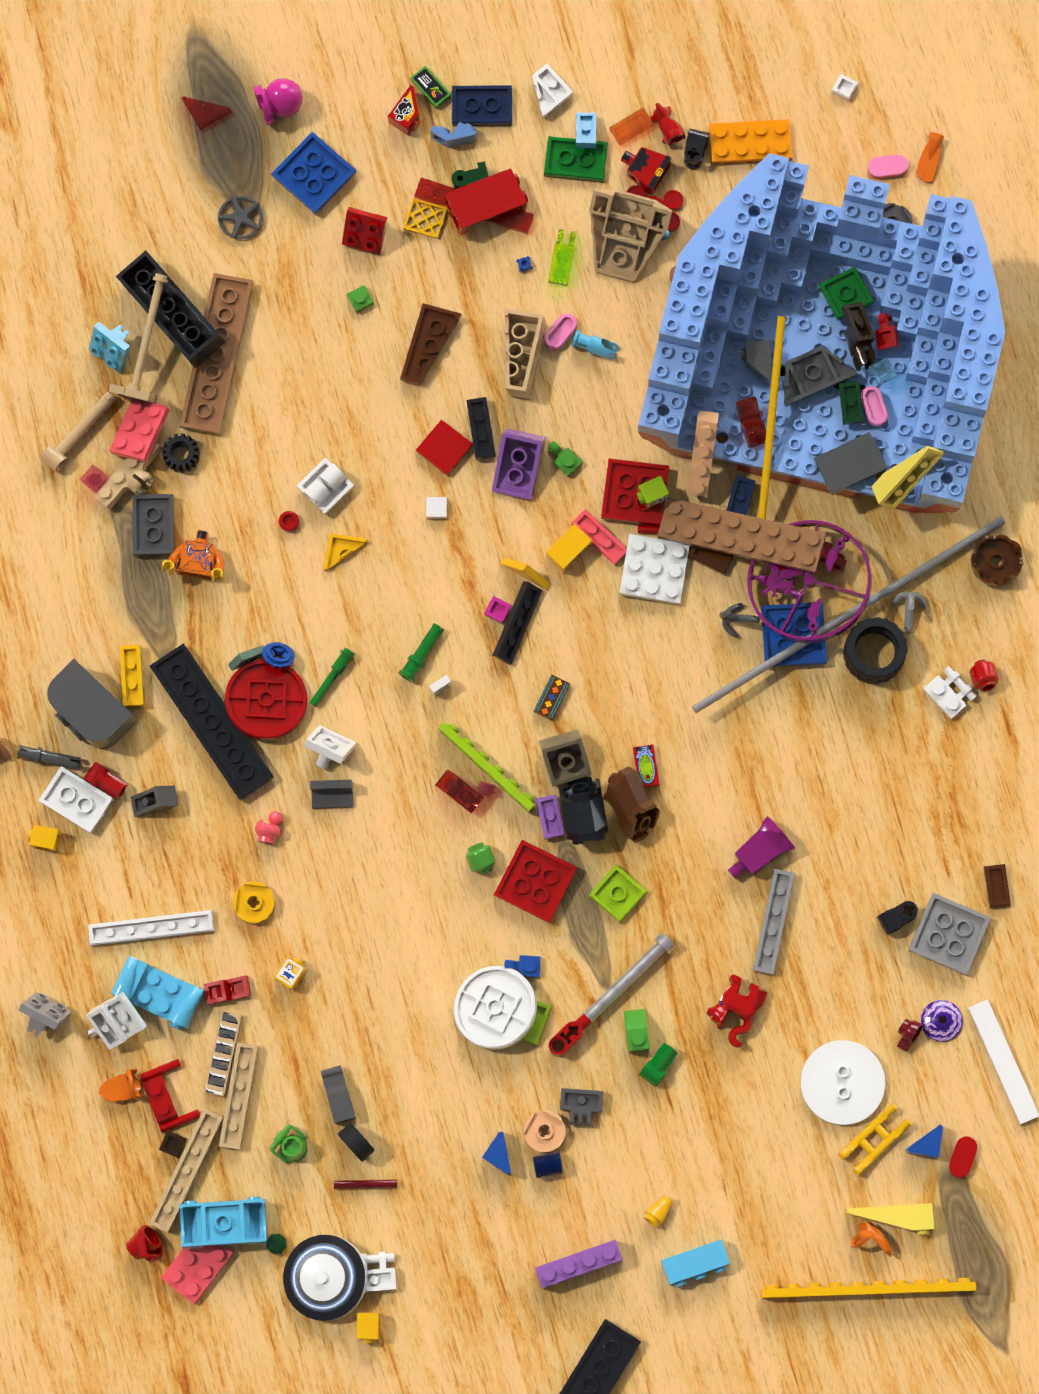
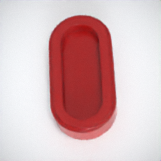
M964 1136L956 1142L949 1163V1171L956 1178H963L970 1172L977 1151V1143L973 1138Z

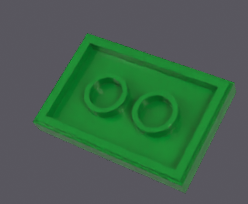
M548 136L544 176L604 182L608 142L596 141V149L576 148V139Z

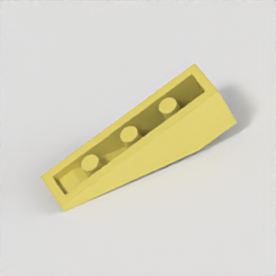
M926 446L884 472L872 485L878 504L895 509L945 454L944 451Z
M932 1203L846 1209V1214L908 1231H916L917 1235L929 1234V1230L934 1229Z

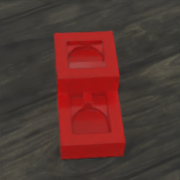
M246 975L204 984L207 1005L252 996L249 979Z

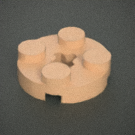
M538 1111L530 1115L525 1122L524 1138L528 1145L537 1152H552L559 1148L565 1139V1125L561 1117L553 1111ZM548 1126V1131L551 1132L550 1135L541 1137L539 1128Z

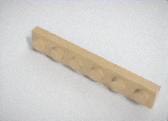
M205 1108L203 1109L150 1220V1225L167 1233L170 1232L180 1211L179 1204H183L224 1117Z

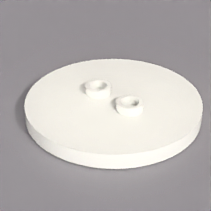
M490 966L474 972L459 988L454 1003L455 1021L461 1033L473 1044L492 1050L507 1048L519 1042L531 1029L537 1012L536 995L531 984L519 972L504 966Z
M832 1041L817 1048L805 1062L801 1073V1092L809 1109L820 1119L836 1125H851L866 1119L877 1109L884 1095L885 1075L879 1060L868 1048L853 1041Z

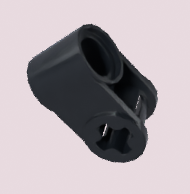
M689 129L684 152V163L687 168L695 170L701 166L709 141V132Z
M905 901L883 912L876 918L886 935H890L913 921L917 916L918 908L915 903ZM904 907H907L908 909H913L911 913L912 916H909L908 914H903L905 910Z

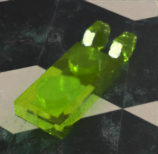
M559 229L557 243L554 245L548 283L568 286L575 250L576 232H571L569 245L562 244L564 230Z

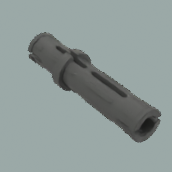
M22 745L19 746L20 750H18L17 758L33 760L37 764L43 762L76 770L79 769L78 765H80L81 757L43 750L41 747L36 749Z

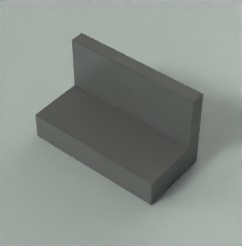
M352 779L310 781L312 809L353 807Z

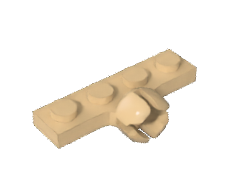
M155 443L147 463L126 458L93 497L110 510L128 490H131L136 495L145 494L147 491L141 487L142 484L151 488L153 483L152 476L145 470L161 452L162 448Z

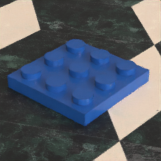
M311 132L271 175L316 215L356 174V170L315 133Z
M821 602L819 608V616L816 618L818 629L824 625L823 602ZM800 603L785 633L802 637L812 633L808 627L810 620L807 616L809 613L808 608L811 607L812 603ZM795 604L762 605L761 614L771 625L781 630ZM762 622L765 662L796 643V641L779 636ZM826 641L810 643L773 667L827 664Z

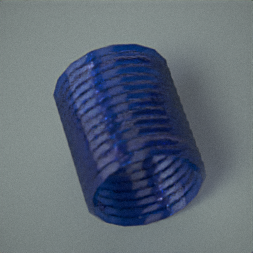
M559 1151L558 1153L533 1156L537 1179L563 1174Z

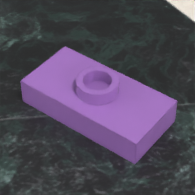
M556 794L537 798L536 803L544 839L565 836Z

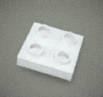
M324 458L297 485V488L326 515L354 488V485L335 464Z

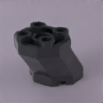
M586 776L567 782L566 787H563V784L560 785L559 793L567 839L572 840V843L575 845L582 844L585 841H601L605 839V834L609 831L600 779L596 778L595 782L592 781L591 777Z

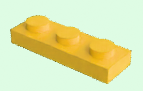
M141 645L119 646L123 706L125 708L144 706Z

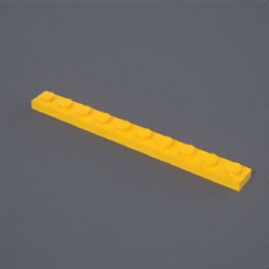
M957 1278V1282L949 1283V1279H936V1283H928L927 1279L915 1280V1284H906V1280H893V1285H885V1281H872V1285L864 1286L863 1282H851V1286H842V1282L829 1283V1287H821V1283H808V1288H800L799 1284H787V1288L778 1289V1284L765 1285V1289H761V1298L976 1291V1282H970V1278Z

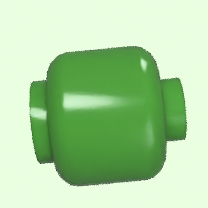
M483 842L469 847L466 859L471 871L480 872L481 875L492 871L491 866L496 863V859L491 847L484 845Z

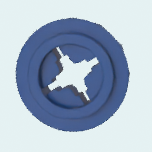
M273 642L263 648L262 658L265 659V664H271L272 668L276 666L281 670L283 667L289 668L290 664H293L295 654L288 645Z

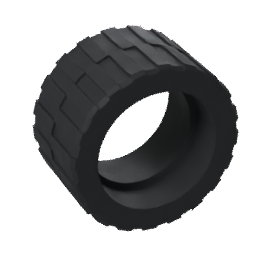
M867 618L864 621L858 622L850 630L844 645L843 657L850 673L858 680L868 684H880L894 678L901 670L908 651L907 640L903 631L897 624L886 618ZM877 633L887 637L895 649L892 662L886 667L878 669L864 665L856 655V645L862 636Z

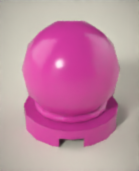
M276 79L269 83L266 89H263L261 85L253 87L259 108L263 110L265 116L263 118L266 125L275 123V116L280 118L293 116L303 104V93L300 86L290 79Z

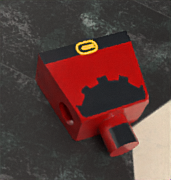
M641 147L636 155L626 150L621 158V162L629 165L627 177L652 196L671 166V157Z

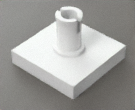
M319 725L306 739L304 747L319 753L316 765L327 769L330 760L341 764L353 751L356 742Z

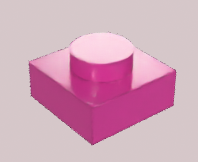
M493 596L484 615L503 624L512 605Z

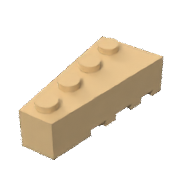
M504 309L506 389L510 396L529 399L547 322L544 315Z

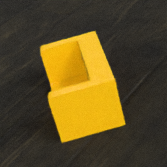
M574 524L546 552V557L564 573L567 570L566 567L587 546L590 547L592 545V540Z

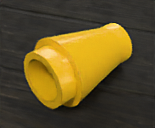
M663 1195L645 1211L644 1219L653 1227L657 1228L659 1224L662 1225L670 1206L673 1204L672 1200Z

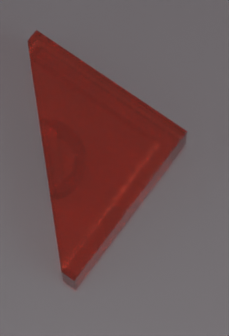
M185 96L181 97L199 130L232 113L230 107Z

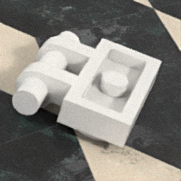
M948 666L943 670L948 678L944 681L938 675L923 688V691L951 720L966 707V704L962 701L965 696L972 701L977 695L972 691L973 688L969 684L966 685L959 677L960 674ZM951 683H954L961 690L958 694L949 687Z
M379 1252V1254L375 1255L362 1253L361 1255L367 1269L365 1292L397 1289L395 1268H387L386 1262L395 1261L394 1253L386 1254V1252ZM379 1263L380 1269L368 1270L367 1264Z

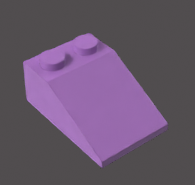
M509 428L503 432L492 486L493 492L528 500L532 499L546 437Z

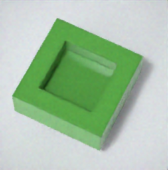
M365 285L347 293V297L356 313L374 305Z

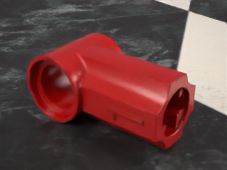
M94 762L83 779L94 787L101 788L118 800L124 793L127 784L109 773L108 769Z

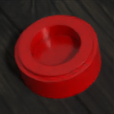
M286 511L280 515L279 525L283 531L293 532L299 527L300 522L296 513Z

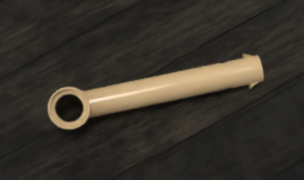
M107 391L56 448L53 445L47 447L40 459L55 472L61 470L68 460L65 455L116 401V398Z

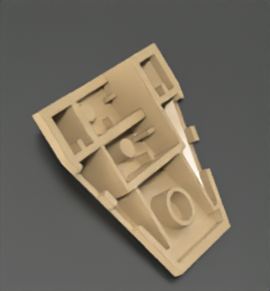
M594 189L589 213L591 216L595 272L634 282L667 232L672 210L657 200L621 190Z

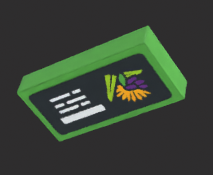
M426 66L410 77L413 84L435 108H438L451 97L449 91Z

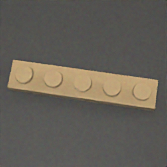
M237 1042L219 1147L241 1149L258 1045Z

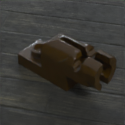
M862 302L846 304L841 308L848 326L843 334L849 347L850 355L853 357L856 371H860L863 365L866 370L871 369L876 365L875 353L871 345L875 335Z

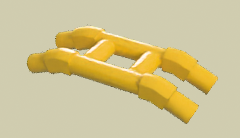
M893 1103L838 1153L839 1158L845 1160L859 1145L868 1153L853 1169L854 1174L857 1176L912 1125L908 1119H905L890 1134L883 1128L881 1124L897 1110ZM874 1131L883 1139L875 1149L866 1140Z

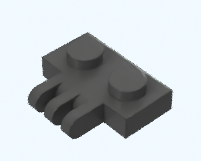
M561 1088L560 1110L570 1111L569 1125H574V1117H578V1126H582V1119L587 1118L586 1126L590 1127L591 1112L602 1113L603 1091Z

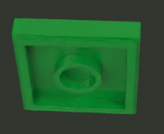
M856 267L819 284V288L837 321L844 318L841 308L846 304L862 302L864 308L874 304Z

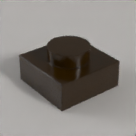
M167 1130L159 1150L179 1158L187 1139Z

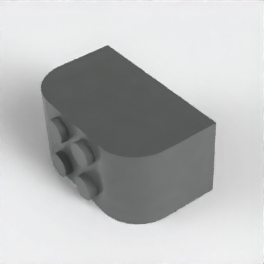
M75 659L49 684L47 696L49 703L57 712L55 716L65 727L70 725V730L80 741L85 739L96 748L104 749L115 745L138 722L133 714Z

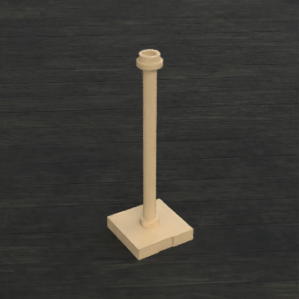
M157 273L153 277L156 283L132 383L129 384L128 388L110 384L109 392L152 403H156L157 395L140 391L141 386L139 385L163 284L168 283L167 276Z

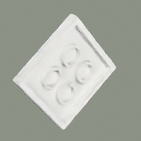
M629 534L619 595L680 605L689 545Z

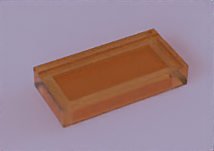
M641 108L609 127V130L620 146L653 127L654 123L645 109Z

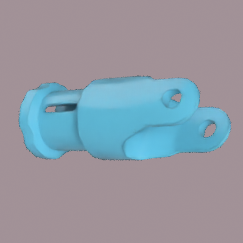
M579 330L576 331L572 342V347L574 348L577 346L586 349L588 353L608 359H614L616 357L615 352L619 350L618 344L594 335L591 337L582 334Z

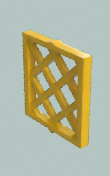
M413 198L407 212L403 230L438 239L441 228L444 225L447 207ZM416 204L419 210L412 213L413 205ZM419 204H423V205H427V206L421 208ZM432 207L438 208L439 210L434 212ZM429 208L432 214L425 216L423 211ZM443 211L442 219L439 220L436 214ZM421 213L423 218L417 221L414 215ZM434 216L437 222L430 225L428 219ZM412 217L415 223L408 226V220ZM426 221L428 227L421 229L419 223ZM439 224L438 232L435 233L432 227ZM416 225L419 230L413 229L412 227ZM430 229L432 234L425 231Z

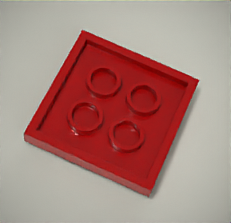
M609 458L601 519L660 526L665 501L646 508L645 504H640L636 493L639 492V485L659 476L662 477L667 488L669 465Z
M521 840L494 896L550 924L578 867Z

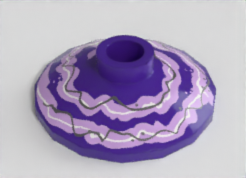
M947 1000L931 1002L921 1015L924 1033L935 1041H949L956 1037L962 1028L963 1017L960 1010L955 1004ZM939 1017H945L946 1023L941 1024L939 1022Z

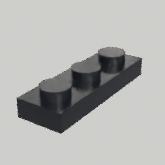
M481 397L466 400L476 460L496 457L487 398Z

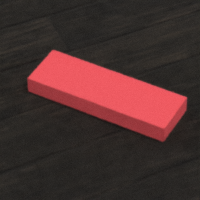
M586 509L571 523L572 526L576 524L592 540V545L614 566L625 557L627 548Z

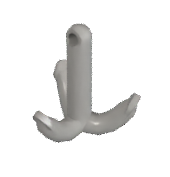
M901 592L893 599L891 604L894 607L902 599H906L904 630L907 633L912 631L915 599L918 600L924 609H927L925 598L918 592Z

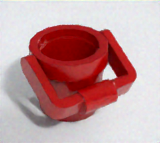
M148 1225L141 1226L136 1234L126 1243L128 1252L138 1260L155 1261L163 1255L161 1237Z

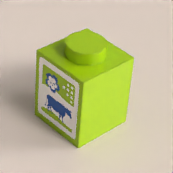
M661 476L639 485V492L636 493L640 504H645L646 508H650L669 498V492Z

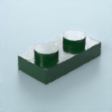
M860 382L839 383L843 425L863 423Z

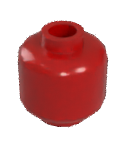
M978 660L969 671L974 687L983 692L994 689L999 681L996 667L990 661Z

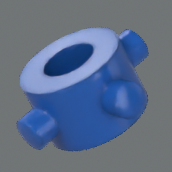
M529 256L517 259L516 261L521 273L533 268L530 264Z

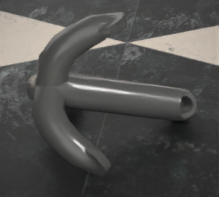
M743 603L732 605L719 614L724 630L736 638L739 635L732 629L729 622L758 623L760 621V618L755 615L732 614L744 607Z

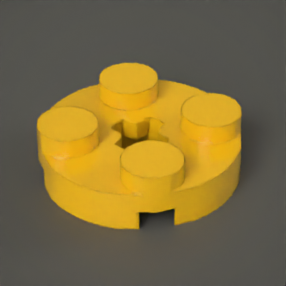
M253 881L244 884L235 892L233 897V908L237 916L250 924H257L268 920L275 907V899L271 890L260 882ZM253 897H256L257 901L260 902L255 908L248 904V901H251Z

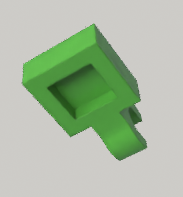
M555 441L548 446V450L557 458L554 460V464L567 477L582 464V461L569 448L563 451Z

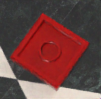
M441 419L418 446L416 452L448 476L471 449L473 444Z

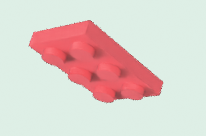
M132 398L109 449L111 454L147 463L170 409L165 405Z
M224 1245L182 1249L161 1279L195 1304L234 1253Z

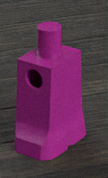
M767 816L762 821L760 829L734 853L739 861L729 868L728 872L734 879H737L746 870L753 876L778 856L793 851L795 846Z

